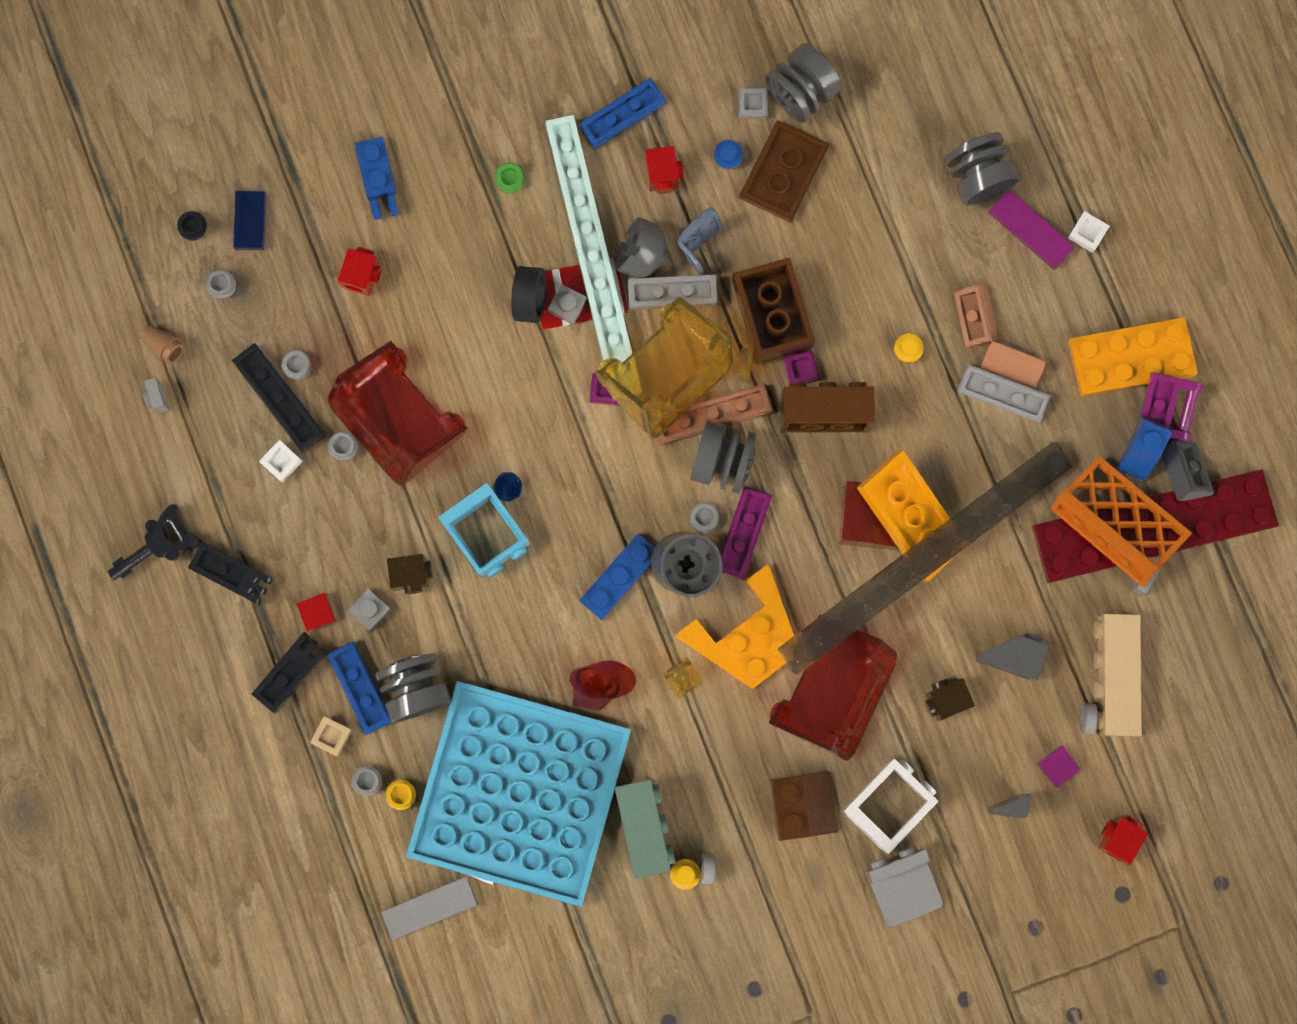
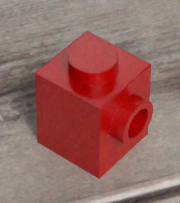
M674 146L645 149L650 192L656 191L658 194H666L674 191V188H679V178H684L682 160L676 161Z
M357 247V250L348 248L337 281L341 288L369 296L373 283H378L382 267L379 266L380 263L373 251L363 247Z
M1129 815L1126 818L1115 817L1114 821L1110 819L1104 826L1101 833L1104 838L1098 849L1123 864L1131 865L1149 833L1141 829L1143 824Z

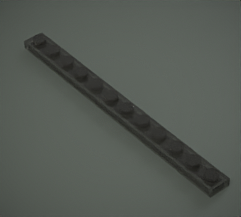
M1058 442L1050 443L777 648L792 673L800 674L1072 468Z

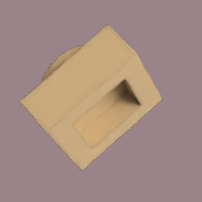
M323 716L310 743L338 757L352 729Z

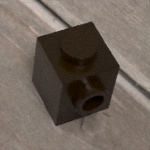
M423 554L387 559L390 588L393 591L404 590L405 594H416L423 592L422 587L429 586L428 579L433 578L431 560L426 561V557Z
M948 678L931 685L933 691L926 693L928 697L925 700L926 708L930 716H936L938 721L975 706L963 678L952 683L949 682Z

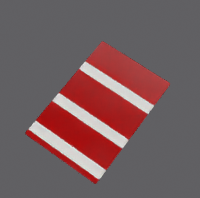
M616 257L609 258L622 313L625 314L628 313L621 274L615 268ZM580 265L544 271L546 277V296L541 318L543 330L570 325V323L548 312V308L561 284L587 297ZM588 297L575 323L593 320Z

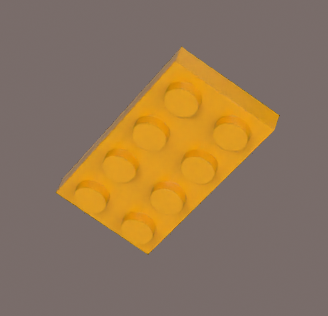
M1185 317L1080 336L1068 340L1080 397L1148 385L1151 372L1180 379L1193 377L1198 374Z
M904 450L896 451L857 487L922 582H929L968 545Z

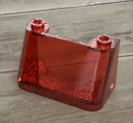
M389 341L340 373L328 395V402L336 416L396 484L403 486L458 441L468 428L465 426L463 419L456 413L447 411L442 415L439 414L406 376L405 371L407 370L408 359L405 352L397 348L392 341Z
M819 614L817 621L812 623L808 632L810 643L815 647L791 700L783 699L772 707L769 724L829 754L848 761L856 752L895 668L897 653L883 640Z

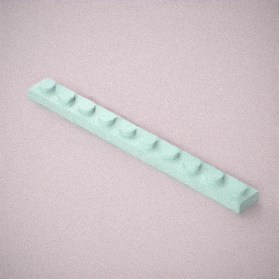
M574 115L545 121V126L612 399L615 401L642 395Z

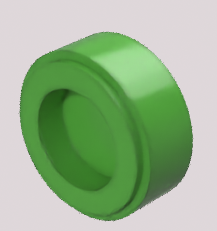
M505 163L495 173L497 187L504 193H516L524 185L523 170L515 163Z

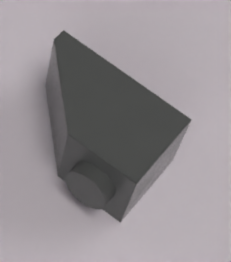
M1025 633L1024 636L1015 637L977 655L976 661L1018 677L1035 681L1038 680L1049 645L1041 643V637Z

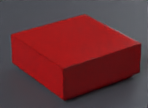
M326 593L296 604L307 632L336 621Z

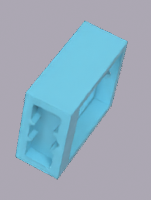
M488 483L438 517L481 579L486 575L488 578L495 576L503 569L501 564L510 558L515 561L528 551L526 549L530 545L528 539ZM491 501L518 541L481 566L454 526Z

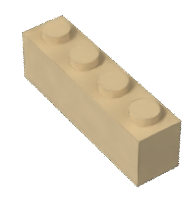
M1103 614L1098 616V621L1094 622L1093 628L1094 638L1098 639V651L1094 653V668L1098 669V681L1094 683V697L1099 699L1096 730H1099V736H1142L1141 615Z

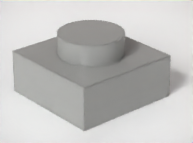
M561 284L548 308V312L574 325L587 301V297Z
M156 378L144 381L146 390L143 391V397L147 407H152L158 414L170 411L162 383Z
M367 589L348 611L369 631H372L391 609L370 589Z

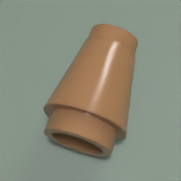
M151 324L146 325L139 334V338L143 340L161 362L173 364L181 357L184 351V346L179 338Z

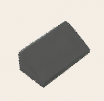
M1173 440L1169 443L1162 453V458L1177 500L1186 501L1213 495L1214 490L1197 443Z
M1030 794L1016 795L989 807L988 812L993 815L1026 818L1029 814Z

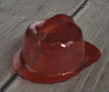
M609 660L574 669L570 674V683L573 686V705L576 708L584 707L593 711L606 708L613 699L624 696L634 689L636 677L633 671L624 664Z

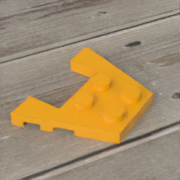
M765 565L746 580V583L763 603L764 607L720 641L715 643L697 619L675 635L679 641L685 643L751 689H754L800 653L768 565Z

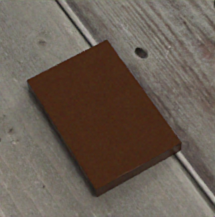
M777 120L739 195V199L791 223L829 148V144Z

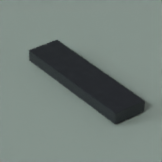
M256 343L231 360L302 453H305L326 437L325 433Z

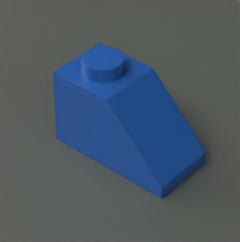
M1141 415L1116 470L1145 481L1159 461L1172 434V430L1164 424Z

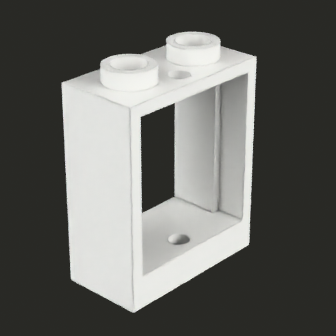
M895 758L890 759L842 810L885 854H889L938 802L934 797L937 792L925 780L919 783L911 775L914 772L913 768L903 759L899 761ZM894 770L925 802L889 838L858 807Z

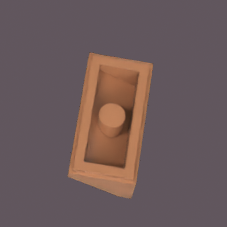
M977 284L954 291L953 295L965 348L988 345L991 341L999 342L1000 339L988 287L983 284Z
M991 341L985 352L980 369L1036 389L1047 362Z

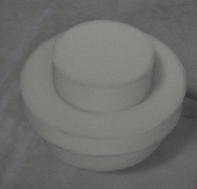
M217 270L208 276L206 288L212 297L226 299L234 293L236 281L228 271Z
M342 431L330 438L328 449L336 460L348 461L357 454L358 442L351 433Z
M372 766L360 767L353 774L352 786L362 796H372L382 787V775L379 770Z

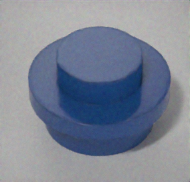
M733 140L720 142L714 150L715 162L721 168L733 169L742 161L743 150Z

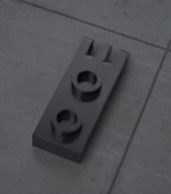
M201 542L188 566V569L257 605H260L262 600L258 596L252 595L254 590L264 595L268 591V589L258 585L260 579L267 584H271L273 578L204 542Z
M306 632L301 634L251 693L274 714L280 710L328 652L322 647L314 656L312 652L319 644L315 640H312L305 648L303 644L309 638Z

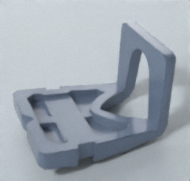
M709 207L700 214L701 217L697 220L694 219L678 238V245L683 251L684 257L700 275L706 274L692 252L723 229L719 215L713 207Z

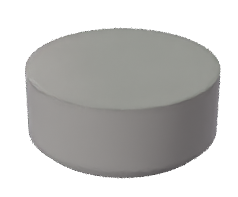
M292 350L284 355L281 367L288 378L300 381L307 378L311 373L312 361L305 352Z
M707 502L696 504L689 514L690 525L700 533L712 531L719 521L717 509Z
M1084 703L1080 710V731L1083 734H1094L1097 726L1096 704Z
M701 854L699 865L701 873L700 884L712 885L714 883L716 874V858L714 854Z

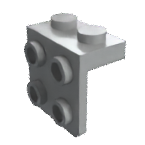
M912 846L900 851L899 858L889 861L888 857L870 863L872 868L865 871L885 923L889 927L897 926L937 910L943 905L942 898L927 863L930 859L925 849L917 850L916 846Z

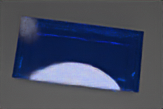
M235 191L233 248L235 250H264L265 191Z

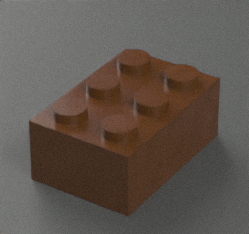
M790 257L733 273V288L756 364L813 349L815 339Z
M791 382L789 387H783L780 397V433H869L875 423L874 386H867L865 382H851L849 387H837L835 382H821L819 387H807L805 382Z

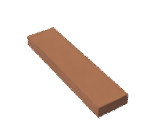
M764 383L654 415L652 420L660 446L702 434L707 420L730 426L773 413V408Z

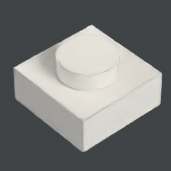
M1084 211L1068 239L1093 253L1108 230L1109 225Z
M279 440L259 462L283 483L303 461Z

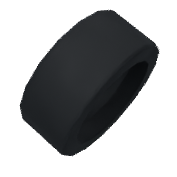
M519 266L517 268L511 295V310L514 321L539 323L541 320L546 296V277L543 268Z

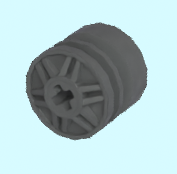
M807 43L801 44L788 55L787 61L789 66L785 63H779L776 65L775 70L769 71L764 78L769 91L786 113L800 123H805L812 113H816L819 110L818 101L828 103L842 90L841 81L833 67L819 51Z
M1000 132L973 138L951 151L944 159L948 167H954L950 172L953 178L966 177L957 185V190L966 206L992 199L1013 188L1021 180L1014 161L1006 160L999 162L1009 152L1007 146H1001L1004 138Z
M707 420L690 480L709 485L715 473L721 475L720 489L725 490L728 477L735 479L732 492L739 494L741 487L749 477L755 456L756 433L749 431L746 443L742 444L738 442L742 429L737 428L732 439L728 440L725 439V424Z
M674 532L663 537L655 546L651 556V570L656 581L664 589L685 597H696L709 592L718 583L722 572V557L717 546L709 538L690 532ZM685 558V560L689 561V565L682 568L678 565V560Z
M435 653L412 655L397 660L375 674L378 682L392 681L380 688L381 693L396 692L397 695L396 698L385 704L391 723L412 719L452 703L445 683L431 685L430 679L441 673V669L438 667L426 670L425 668L437 662Z

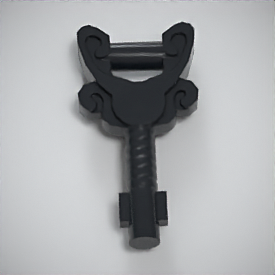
M171 504L160 515L158 522L156 520L146 522L145 528L148 531L144 536L146 545L126 559L123 557L117 559L112 563L114 567L107 572L113 580L120 576L124 579L133 573L131 570L133 567L152 554L159 558L165 557L169 561H175L179 557V550L195 547L202 542V539L187 532L178 519L180 516L179 506ZM167 525H169L178 538L177 542H172L167 538L165 531Z

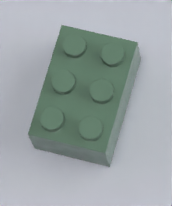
M650 779L615 787L634 879L671 871L669 864H674L675 859L672 845L665 846L663 834L669 833L665 814L659 815L656 804L662 802L658 784L652 785Z

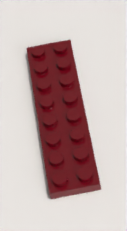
M1263 469L1212 481L1211 485L1214 494L1206 497L1178 501L1174 491L1150 496L1154 502L1192 532L1176 552L1279 526ZM1097 509L1099 518L1103 521H1113L1112 509ZM1118 509L1119 521H1134L1132 509ZM1139 509L1140 521L1155 522L1154 514L1149 509ZM1061 518L1032 526L1047 584L1117 567L1115 563ZM1120 528L1121 536L1127 541H1137L1135 528ZM1141 528L1143 541H1157L1156 528ZM1162 528L1164 541H1177L1180 538V535L1173 529ZM1144 548L1145 556L1148 559L1158 557L1159 549Z

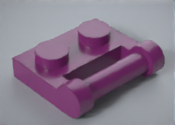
M1151 372L1140 416L1142 415L1170 428L1179 388L1186 389L1187 392L1178 428H1170L1172 430L1170 438L1189 442L1191 437L1189 429L1199 392L1202 393L1204 384Z

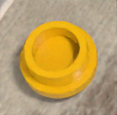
M903 334L898 337L894 344V353L902 362L913 363L923 354V342L915 334Z
M406 780L392 782L386 790L387 803L396 810L410 808L416 800L414 786Z
M689 859L678 860L670 871L672 883L682 890L695 887L701 876L698 865Z

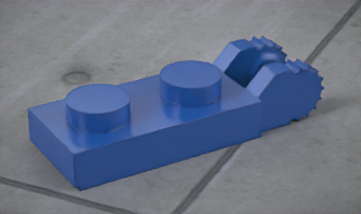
M383 136L354 143L368 201H370L374 220L381 219V209L377 202L379 198L388 197L390 213H392V216L399 215L395 199L396 189Z

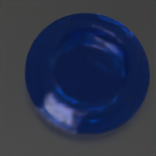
M503 472L495 480L494 492L499 500L512 501L520 496L522 482L514 473Z

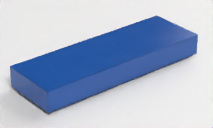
M650 77L579 123L578 126L593 149L596 150L667 104V100Z
M352 641L326 654L365 735H369L391 724L385 703L356 643Z

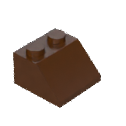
M829 772L769 780L779 841L838 832Z

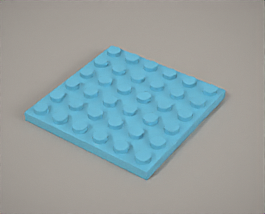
M457 681L406 858L582 907L631 729Z

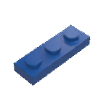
M637 534L579 602L602 621L649 568L651 556L655 548Z

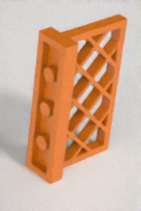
M1100 456L1057 497L1051 507L1055 514L1142 587L1146 585L1152 576L1192 534V532ZM1097 467L1107 474L1108 483H1094L1093 471ZM1076 489H1089L1090 502H1080L1072 493ZM1095 489H1109L1111 502H1096ZM1115 489L1126 490L1131 495V502H1117ZM1097 508L1112 509L1113 521H1103L1099 518ZM1118 509H1132L1134 521H1119ZM1139 509H1149L1154 514L1155 522L1140 521ZM1120 528H1135L1137 541H1127L1121 536ZM1141 528H1156L1157 541H1143ZM1162 528L1173 529L1180 535V538L1177 541H1164ZM1144 548H1158L1160 559L1154 564L1145 556Z

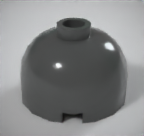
M637 217L626 232L630 235L626 243L621 242L615 259V268L625 275L641 278L652 274L658 267L662 268L668 259L669 253L665 251L666 239L662 230L654 223Z

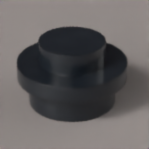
M189 211L181 215L177 222V229L183 238L194 241L204 236L207 230V222L200 213Z

